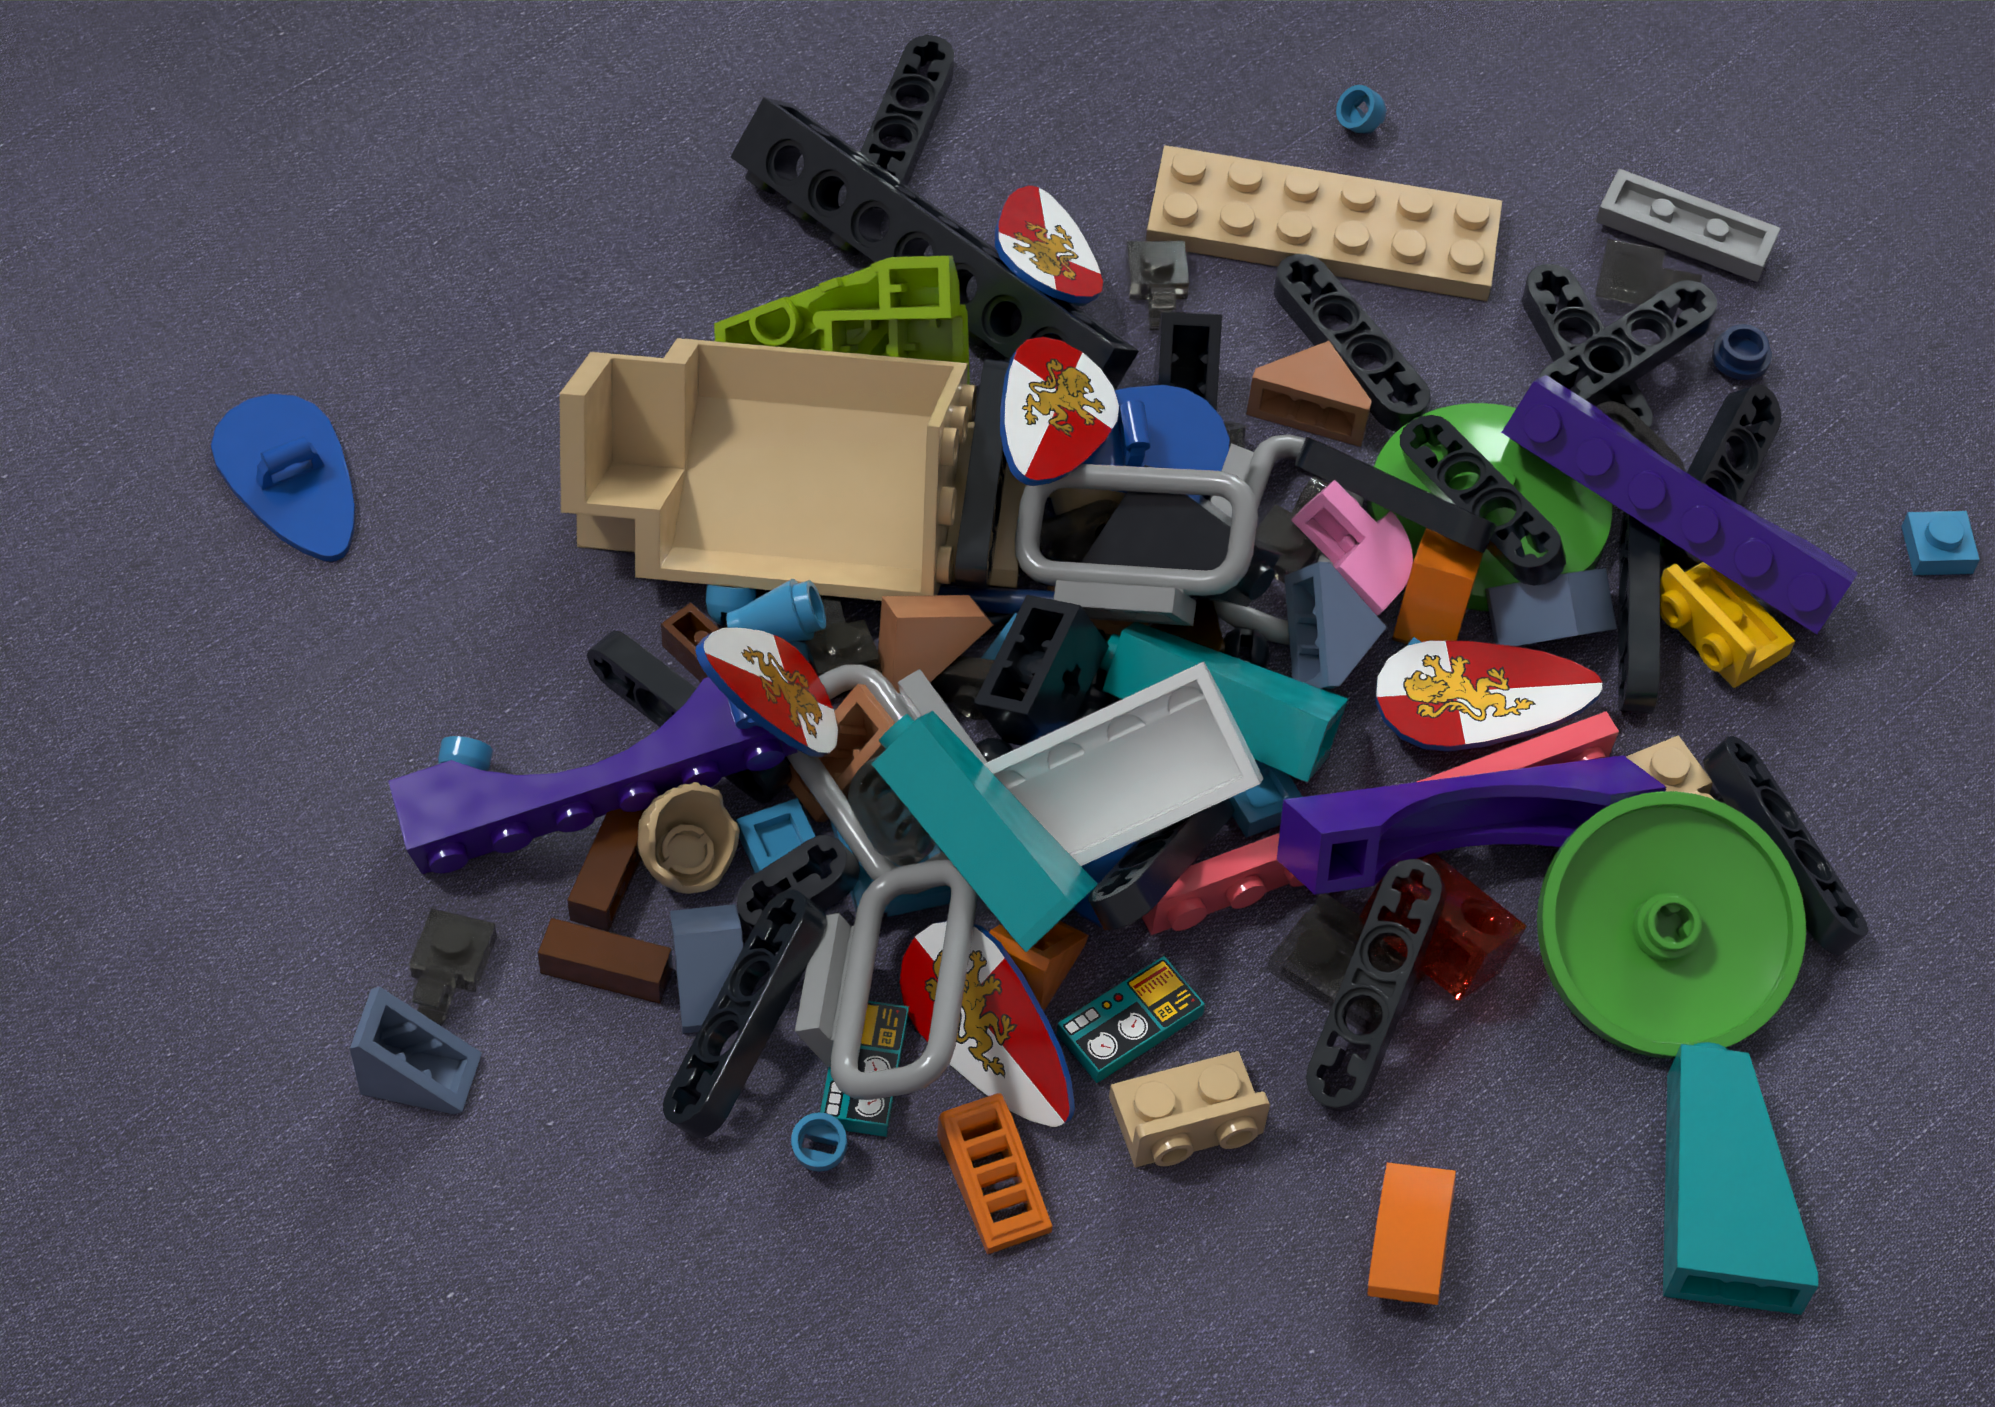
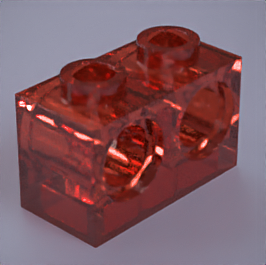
M1431 853L1416 860H1422L1436 870L1445 884L1447 896L1445 906L1420 970L1461 1001L1501 972L1527 925L1435 853ZM1417 875L1413 884H1400L1398 892L1406 900L1401 918L1398 919L1391 912H1387L1384 921L1399 923L1411 933H1417L1420 925L1412 924L1407 917L1416 899L1427 901L1431 895L1423 885L1424 876ZM1383 878L1378 882L1358 918L1364 925ZM1394 936L1382 938L1407 958L1408 950L1404 940Z

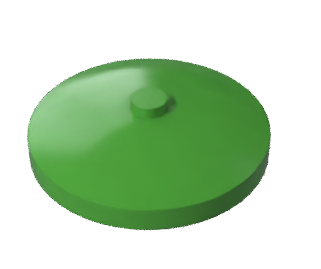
M1467 403L1439 408L1421 415L1441 416L1449 421L1557 529L1566 554V565L1561 574L1595 569L1602 556L1610 532L1612 503L1502 434V430L1516 408L1498 404ZM1404 425L1384 445L1374 467L1433 494L1410 471L1400 447V435L1406 426ZM1428 442L1421 445L1429 447L1436 454L1438 462L1444 458L1440 445L1434 447ZM1473 472L1460 473L1450 481L1448 487L1455 490L1468 489L1478 482L1480 475ZM1367 500L1368 514L1376 522L1390 511ZM1497 508L1489 512L1485 519L1497 524V526L1508 523L1516 512L1510 508ZM1393 512L1408 535L1414 561L1426 527ZM1526 536L1520 540L1525 556L1531 553L1539 558L1546 554V552L1541 554L1536 552L1528 544ZM1487 549L1483 554L1467 606L1469 609L1489 611L1485 589L1520 582Z
M1659 791L1632 796L1609 805L1590 817L1565 840L1555 854L1542 883L1538 900L1537 934L1545 969L1554 988L1570 1011L1586 1027L1601 1038L1628 1051L1650 1057L1670 1059L1676 1057L1681 1044L1694 1045L1710 1042L1720 1044L1726 1048L1750 1036L1767 1023L1788 997L1797 979L1805 950L1806 919L1798 882L1788 861L1770 836L1755 822L1727 804L1709 797L1678 791Z

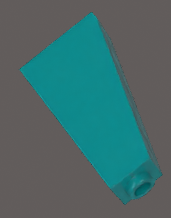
M1133 622L1122 630L1121 635L1113 633L1109 638V648L1100 664L1101 669L1108 671L1103 691L1124 699L1204 661L1254 759L1308 782L1329 757L1348 702L1347 698L1139 622Z
M934 711L918 717L915 721L908 713L905 714L879 739V742L886 750L872 763L873 767L1025 952L1045 936L1098 885Z
M1710 1042L1694 1045L1681 1044L1667 1075L1663 1297L1802 1315L1818 1288V1271L1750 1054L1727 1050V1048L1720 1044Z

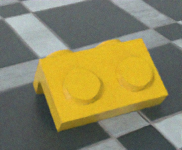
M1704 562L1686 572L1677 564H1673L1663 571L1660 580V615L1670 627L1678 629L1699 651L1703 662L1711 670L1719 672L1733 688H1736L1790 655L1795 640L1739 584Z

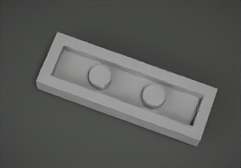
M1618 169L1600 205L1596 218L1597 223L1756 282L1759 281L1781 229L1780 227L1622 169Z

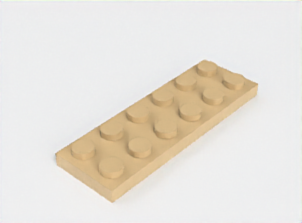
M1164 145L1145 245L1276 267L1288 256L1308 254L1322 261L1334 276L1488 301L1493 277L1502 200Z

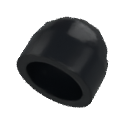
M1237 627L1225 635L1223 638L1225 654L1239 658L1240 646H1246L1250 648L1251 652L1250 661L1246 662L1265 669L1267 668L1269 647L1266 638L1258 630Z

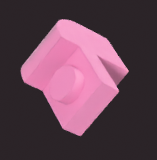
M1333 480L1291 519L1333 563L1334 568L1377 616L1389 606L1407 585L1413 564L1412 548L1403 525L1392 511H1389L1376 522L1360 506L1355 498L1350 496L1336 480Z

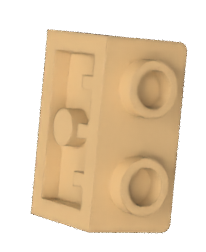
M1239 1051L1111 1084L1109 1092L1111 1105L1135 1168L1154 1162L1158 1166L1174 1165L1186 1160L1195 1151L1218 1145L1224 1149H1233L1246 1145L1264 1132L1270 1107L1265 1092L1255 1093Z

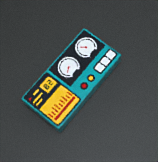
M1163 956L1060 1021L1057 1025L1056 1035L1094 1081L1098 1083L1201 1017L1204 1012L1205 1003L1166 957Z
M868 1001L858 1057L859 1071L873 1072L900 1067L909 1016L908 1006ZM829 1067L820 1113H827L837 1118L845 1131L887 1137L894 1096L873 1100L853 1099L839 1091L831 1077V1067Z

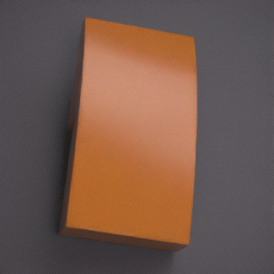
M1387 1162L1371 1258L1368 1296L1438 1305L1446 1261L1447 1235L1455 1193V1170Z

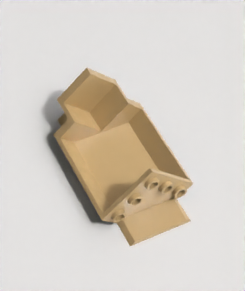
M682 338L675 340L664 358L590 352L559 393L561 513L577 514V547L635 552V578L773 590L785 582L795 579L798 583L811 580L816 586L819 595L880 601H882V596H934L938 594L941 584L955 582L956 552L975 424L977 386L967 384L968 363ZM1008 463L989 586L1017 588L1020 564L1015 556V533L1019 505L1026 485L1013 476Z

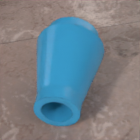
M791 579L742 608L728 612L726 616L728 628L760 630L781 637L787 642L812 640L814 632L826 628L824 606L819 592L811 580L798 583L795 579Z

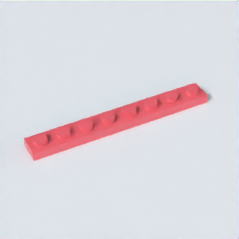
M1606 711L1417 782L1606 758L1610 756L1619 730ZM1279 833L1189 866L1156 906L1142 917L1150 934L1154 935L1170 928L1175 931L1186 930L1200 923L1207 914L1229 906L1234 909L1245 908L1261 899L1266 892L1290 884L1293 887L1303 886L1304 884L1277 861Z

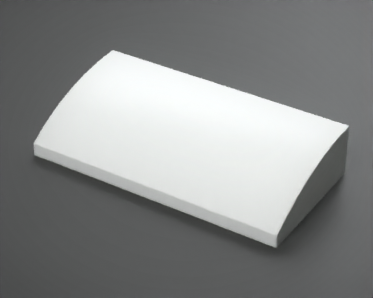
M1204 661L984 764L1080 866L1261 784L1264 779L1223 695Z

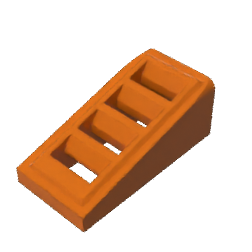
M997 1093L942 1112L938 1117L937 1137L987 1255L1051 1233L1052 1223L1015 1122L1003 1095ZM1002 1152L1004 1159L977 1168L973 1167L971 1161ZM1013 1178L1015 1182L1014 1186L987 1195H983L981 1189ZM1024 1203L1027 1212L993 1223L990 1213Z

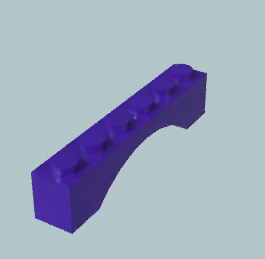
M1547 375L1533 381L1501 432L1815 634H1818L1858 574V572L1806 539L1752 513L1698 481L1636 439L1599 408Z
M707 677L702 680L687 702L658 730L629 749L592 765L551 774L513 775L480 770L450 760L389 780L388 782L406 850L423 875L429 872L449 873L464 867L469 859L494 851L499 853L514 852L529 845L532 839L558 830L561 832L582 830L590 826L595 821V818L604 816L609 811L620 808L626 812L646 809L653 799L679 785L698 782L701 786L712 787L722 777L746 769L752 771L766 770L778 765L783 761L784 757L798 753V751L763 727L755 725L747 729L737 728L727 697Z
M1621 755L1283 799L1277 861L1314 895L1372 887L1398 862L1417 859L1435 852L1492 844H1533L1561 847L1565 840L1580 825L1609 805L1644 793L1666 791L1667 787L1627 757Z

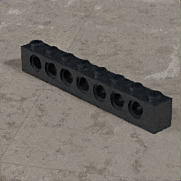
M763 97L730 156L748 170L745 178L751 184L770 194H775L776 191L790 200L786 208L791 213L811 224H817L819 221L832 231L828 238L835 245L854 255H859L862 252L873 260L874 263L889 257L924 256L929 245L932 247L933 256L952 255L959 279L960 305L966 306L968 314L969 342L983 349H988L991 346L1005 356L1003 361H1010L1013 353L1027 339L1047 337L1055 340L1063 339L1065 343L1083 352L1100 367L1114 390L1117 389L1139 350L1073 303L1053 298L1016 276L1000 259L997 250L795 105ZM803 155L804 167L798 176L796 166L798 159ZM845 184L847 191L846 199L840 207L838 195L840 189ZM888 215L890 222L889 230L886 236L882 238L881 223L883 218ZM974 276L977 282V292L975 297L969 301L966 290L969 280ZM1018 307L1021 312L1022 321L1020 328L1014 334L1010 326V319L1012 313Z

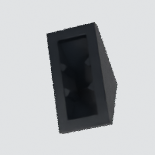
M1161 311L1154 364V385L1185 388L1207 400L1217 412L1222 314Z

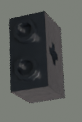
M1026 595L974 704L1002 740L1019 746L1030 743L1073 722L1109 645L1081 605Z

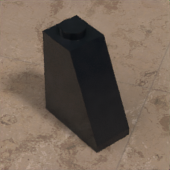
M1127 491L1081 563L1213 570L1219 567L1226 558L1232 518L1201 495ZM1255 536L1254 552L1248 572L1236 586L1222 594L1189 596L1248 607L1252 600L1262 596L1271 585L1275 575L1273 568L1282 554Z

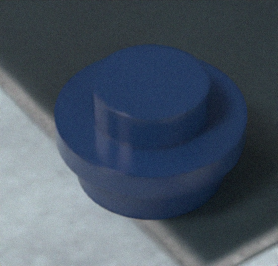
M1738 324L1731 326L1717 337L1712 349V359L1715 366L1725 375L1739 380H1752L1762 376L1768 370L1772 359V351L1769 340L1763 331L1752 325Z

